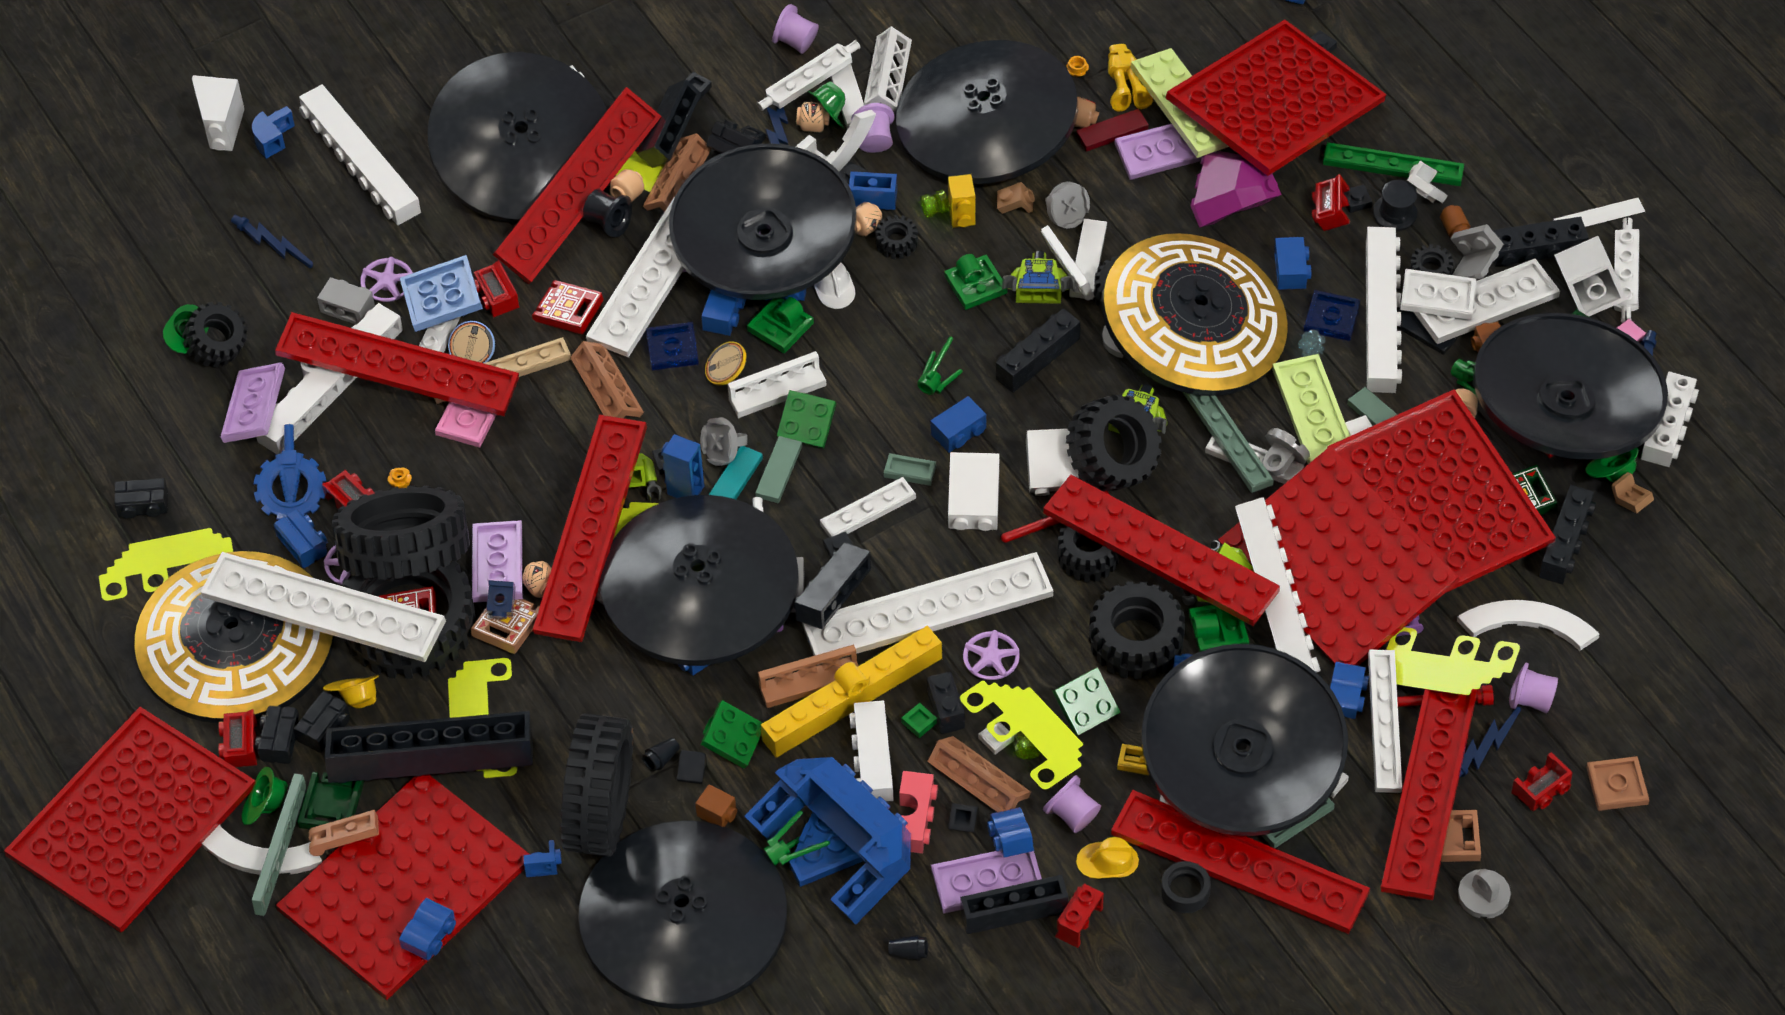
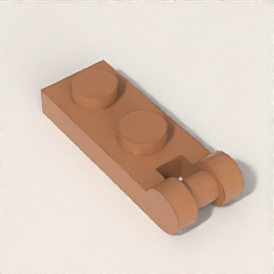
M375 810L311 828L308 832L310 854L320 856L325 850L379 835L378 816Z

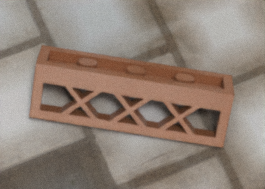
M697 133L680 139L671 160L665 163L643 205L647 211L660 207L665 212L685 180L704 164L711 148L706 147L707 143Z
M583 341L570 358L603 415L624 418L626 415L640 417L644 412L608 350L599 343Z
M854 644L758 672L759 688L766 707L770 708L813 694L835 681L834 675L836 671L848 662H854L858 667Z
M954 736L938 740L927 761L997 812L1014 809L1019 801L1028 799L1031 791Z

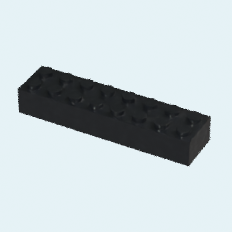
M530 711L327 728L325 763L328 782L345 783L347 781H369L380 778L394 779L403 776L447 774L460 771L472 772L483 769L496 770L506 767L533 765V733Z

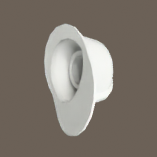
M842 263L823 280L814 285L820 301L829 308L841 309L850 305L854 300L855 287L849 272Z

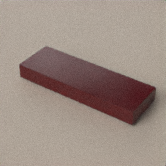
M1136 109L1076 131V136L1087 152L1115 142L1116 138L1146 131L1149 124L1140 110Z

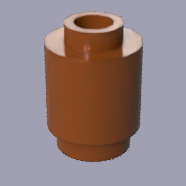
M1450 205L1443 209L1440 219L1450 237L1455 232L1470 229V224L1460 206Z

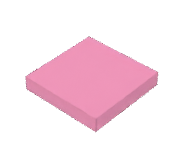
M449 402L435 429V433L437 436L480 448L497 414Z

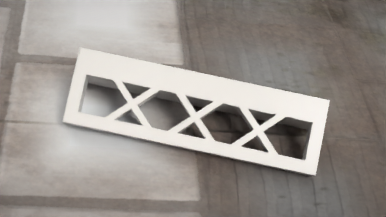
M892 26L877 36L864 105L881 102L889 106L893 111H896L902 94L912 40ZM896 40L903 43L902 50H900ZM893 56H896L900 64L899 67L896 66ZM890 73H893L896 84H893ZM887 90L890 91L893 101L886 97Z
M815 351L728 383L729 401L736 415L740 418L786 401L789 390L808 393L826 386V379L819 368V356ZM812 362V365L802 368L805 364ZM789 371L787 374L780 376L783 372ZM767 379L765 382L758 384L761 380ZM745 387L743 390L735 392V390Z

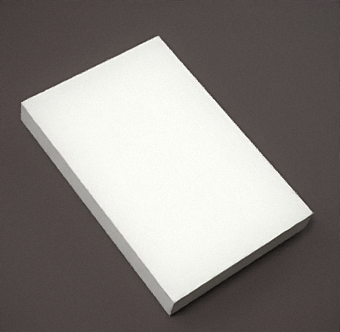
M1406 269L1400 310L1472 320L1476 279Z

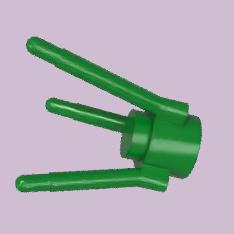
M950 336L932 367L936 352H931L922 376L917 382L918 388L927 395H933L934 392L940 394L944 387L963 372L962 369L957 370L942 383L940 381L941 375L936 372L953 341V337Z
M1458 359L1451 369V376L1457 378V384L1476 395L1475 389L1467 383V381L1471 382L1473 380L1475 362L1470 360L1465 362Z
M801 810L774 837L767 841L769 846L764 848V851L774 866L778 863L783 865L792 859L830 845V841L827 840L789 854L791 853L789 849L799 843L800 836L787 844L783 840L778 842L803 814Z

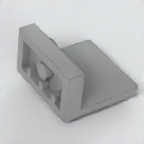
M1487 224L1453 234L1451 240L1458 250L1463 253L1464 257L1452 275L1481 279L1489 272L1488 268L1497 259L1499 251L1504 245Z

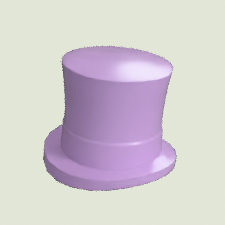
M792 4L787 5L779 16L772 42L782 41L803 54L814 41L819 25L797 14L796 6Z
M882 103L867 104L854 113L857 114L867 110H872L876 113L873 124L859 148L870 153L885 151L893 144L890 124L894 121V112L889 106Z
M1525 663L1511 688L1510 707L1515 709L1520 704L1547 714L1555 696L1558 678L1529 670V663Z
M1077 775L1053 796L1043 808L1045 813H1055L1061 817L1074 833L1084 829L1101 809V805L1079 787L1080 778Z

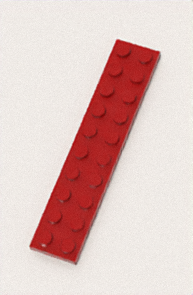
M626 87L496 249L493 256L526 283L530 284L583 217L584 204L591 192L596 189L603 191L662 116Z
M291 312L275 350L277 356L505 416L519 379L518 372Z
M599 415L533 627L534 634L577 642L583 641L600 585V577L613 542L646 433V422Z
M1071 474L1043 508L1045 515L1254 626L1280 592V585Z
M1425 689L1381 884V892L1433 900L1478 689H1472L1469 695Z
M1132 790L1111 829L1112 836L1122 838L1129 843L1175 862L1190 861L1197 863L1207 871L1209 876L1347 934L1350 933L1370 892V888L1246 836L1224 834L1202 827L1187 819L1171 805L1135 790Z

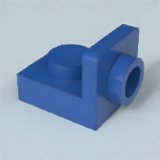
M549 840V853L535 852L531 855H524L526 877L557 875V864H562L561 850L555 848L554 840Z

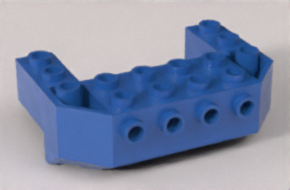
M833 757L797 759L775 772L780 780L744 817L769 840L806 805L866 863L831 898V901L856 925L910 870L911 833L905 827L908 822L899 813L892 814L888 810L891 806L881 796L875 798L871 794L873 789L864 780L858 782L854 778L856 773L847 764L841 766Z

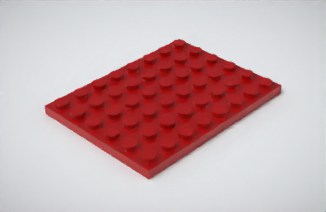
M1284 19L1167 91L1165 98L1269 176L1384 102L1387 94Z
M1455 389L1327 446V448L1331 446L1459 576L1460 581L1447 592L1555 542V535Z
M1331 446L1265 500L1266 505H1272L1275 519L1271 520L1273 527L1278 526L1282 540L1278 541L1279 548L1284 547L1288 562L1284 563L1286 570L1291 569L1295 583L1290 585L1292 592L1297 591L1301 605L1297 606L1299 614L1304 613L1308 627L1303 628L1304 633L1310 635L1313 643L1334 665L1336 662L1359 666L1368 658L1369 650H1378L1460 581L1459 576ZM1238 522L1218 541L1221 545L1226 543L1230 547L1243 550L1249 563L1252 565L1240 522Z
M139 707L14 839L4 852L8 858L122 933L202 846L205 839L247 797L256 781L142 707Z
M429 774L415 776L376 812L379 835L339 846L276 904L277 910L386 1000L428 962L401 948L399 941L403 930L413 919L423 900L428 898L454 912L456 925L452 933L446 934L441 940L443 947L525 869L524 855H530Z

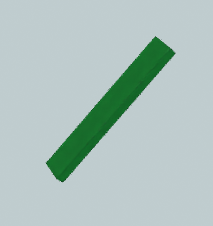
M1327 142L1323 165L1404 178H1409V172L1412 167L1422 161L1437 171L1431 182L1461 186L1464 163Z

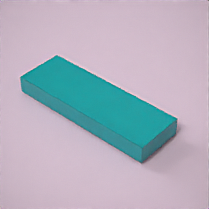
M740 446L734 460L728 464L709 495L737 499L762 461L763 454L748 447Z

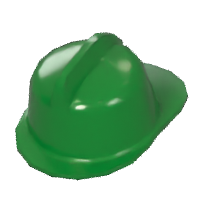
M827 82L813 93L808 90L823 105L837 124L844 129L843 124L838 119V115L844 107L846 100L842 89L833 82Z
M190 304L180 306L166 323L163 329V339L171 350L177 353H187L189 348L184 347L183 342L185 339L182 336L185 325L192 313L198 309V306ZM209 327L204 328V330H205L206 333H207Z
M1638 448L1617 456L1594 459L1587 465L1586 473L1591 477H1606L1611 482L1617 481L1627 472L1633 474L1636 470L1635 458L1638 455Z
M264 767L259 772L254 787L246 800L242 811V822L245 825L254 823L261 813L276 811L284 800L288 784L286 781L275 777L270 767Z

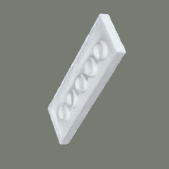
M1532 259L1476 281L1472 320L1419 312L1414 313L1434 341L1439 344L1473 331L1475 326L1496 322L1558 298L1560 290L1538 261Z

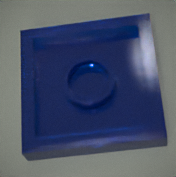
M1314 290L1304 325V332L1350 341L1361 300Z
M693 322L646 328L652 370L699 364Z

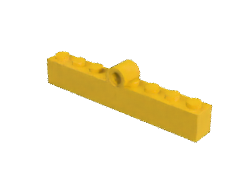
M927 625L858 667L854 662L842 665L834 675L835 681L762 723V741L776 758L849 715V713L854 712V703L871 702L941 660L942 642Z

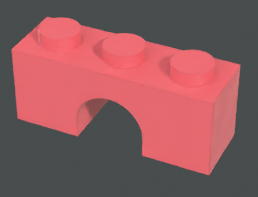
M903 771L899 792L900 806L911 807L915 812L902 817L908 822L905 827L911 833V852L923 854L924 844H929L931 829H927L928 822H933L934 807H931V802L937 799L938 785H934V774Z

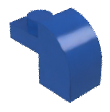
M287 106L275 111L268 117L262 111L253 120L252 131L255 144L266 159L285 148L282 133L295 126L292 111Z

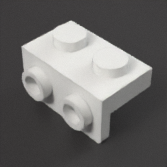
M1422 161L1412 167L1407 181L1417 187L1416 192L1431 202L1438 200L1441 203L1448 196L1430 184L1437 174L1435 169Z

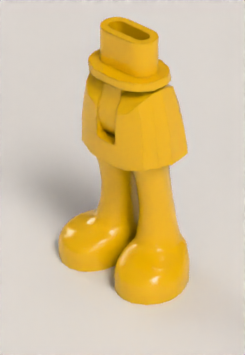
M1126 44L1111 45L1109 47L1110 53L1108 54V74L1115 79L1117 89L1110 100L1112 108L1119 112L1126 110L1130 106L1131 93L1126 84L1128 79L1132 86L1134 105L1138 109L1149 107L1153 102V98L1131 69V62L1137 59L1131 50L1127 49Z

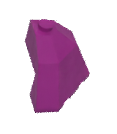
M1217 151L1202 156L1200 164L1203 166L1201 173L1197 176L1195 185L1197 192L1196 197L1192 199L1191 209L1199 228L1215 224L1233 213L1262 206L1280 196L1281 192L1273 174L1267 176L1241 155Z

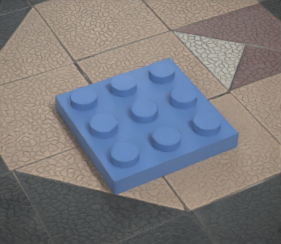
M467 255L400 277L415 332L483 309Z

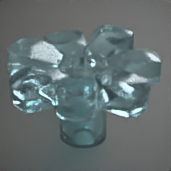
M1317 330L1303 333V339L1298 343V348L1303 350L1302 357L1318 353L1322 354L1324 347L1320 344L1325 343V337L1319 335Z

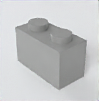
M331 277L317 297L321 313L356 325L365 317L369 310L375 307L372 291L365 287H358L344 280H337Z

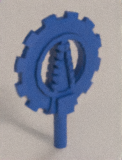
M293 424L284 425V451L275 455L276 459L269 462L267 460L260 467L263 469L260 475L256 474L254 479V485H257V492H254L256 502L261 501L263 505L261 510L268 516L271 513L276 515V520H280L283 517L286 518L288 514L296 509L303 516L310 511L313 514L320 507L318 505L320 499H325L322 487L323 482H326L324 472H319L317 469L319 464L314 459L307 460L303 458L304 454L297 453L294 450ZM302 474L308 482V489L304 497L296 502L300 476ZM278 475L280 476L285 502L280 501L273 494V482Z

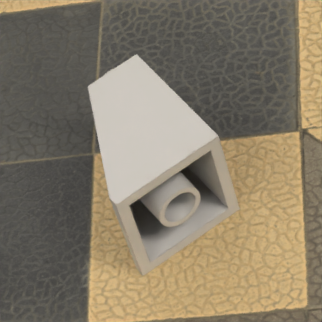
M193 75L192 81L210 149L232 151L244 112L238 80Z
M1599 236L1554 255L1577 308L1582 313L1591 316L1627 300Z
M1067 429L1027 431L1026 453L1029 492H1035L1036 496L1049 495L1050 491H1057L1070 474L1079 478L1078 470L1073 469L1071 465L1073 462L1071 456L1068 457L1067 454L1069 444L1066 443V435L1070 434V431Z
M950 452L948 528L957 530H997L999 454Z

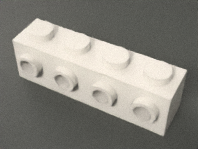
M1668 372L1666 378L1668 402L1665 414L1659 428L1645 442L1641 460L1670 467L1672 458H1678L1681 445L1677 443L1678 440L1683 441L1687 429L1683 424L1684 421H1690L1693 408L1689 406L1690 403L1695 404L1699 392L1698 389H1695L1697 379Z
M884 701L854 703V713L849 714L850 727L856 728V735H852L853 750H858V756L854 757L855 772H860V778H856L858 782L864 780L873 789L871 794L875 798L881 796L885 801H893Z

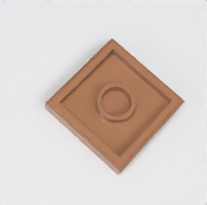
M1638 756L1587 762L1586 768L1598 811L1648 805L1649 797Z

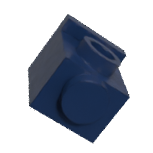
M489 580L486 609L488 615H492L494 619L501 620L506 619L507 616L513 617L516 591L514 582ZM497 596L505 597L504 601L501 603H498L495 600Z

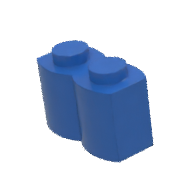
M1336 662L1330 688L1342 708L1344 717L1356 719L1357 711L1362 712L1365 697H1360L1361 690H1367L1369 676L1364 675L1366 667Z
M1020 807L990 814L991 821L987 822L990 837H993L996 852L1000 851L1003 858L1034 851L1032 834Z
M425 898L399 938L401 948L427 961L433 955H437L442 947L441 940L446 934H451L455 928L456 920L453 910Z

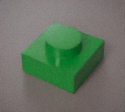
M919 703L901 718L904 726L920 738L937 724V717Z

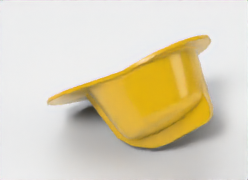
M379 675L332 682L325 685L323 690L338 691L347 705L354 708H363L376 702L374 679L379 677Z
M1110 837L1103 842L1086 845L1080 850L1076 860L1078 869L1083 875L1097 879L1129 876L1137 869L1139 862L1137 852L1125 840L1119 837Z

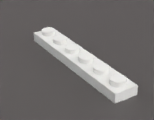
M1369 650L1368 666L1375 792L1401 793L1402 774L1395 650Z

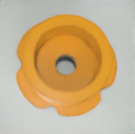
M1081 56L1071 57L1066 65L1070 75L1075 77L1085 75L1089 69L1086 59Z
M402 467L392 469L389 473L390 476L387 478L388 483L392 487H398L399 489L407 488L412 476L408 469Z

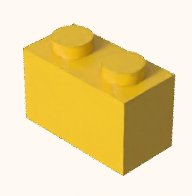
M971 174L948 177V206L952 228L975 225V192Z

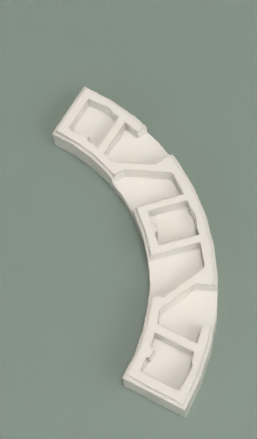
M867 110L854 114L852 122L842 138L844 140L843 144L837 152L832 151L825 159L839 172L849 162L864 141L873 124L876 113L872 110Z
M1504 600L1491 602L1470 609L1457 617V622L1472 637H1476L1488 630L1502 627L1505 624H1517V626L1535 628L1540 626L1552 630L1554 634L1571 643L1579 651L1599 638V633L1579 617L1558 607L1534 601Z
M220 825L202 843V847L216 856L222 863L232 868L258 875L261 874L269 848L252 846L234 838ZM310 842L287 848L279 873L298 874L310 871L319 866L322 860L320 856L310 854Z

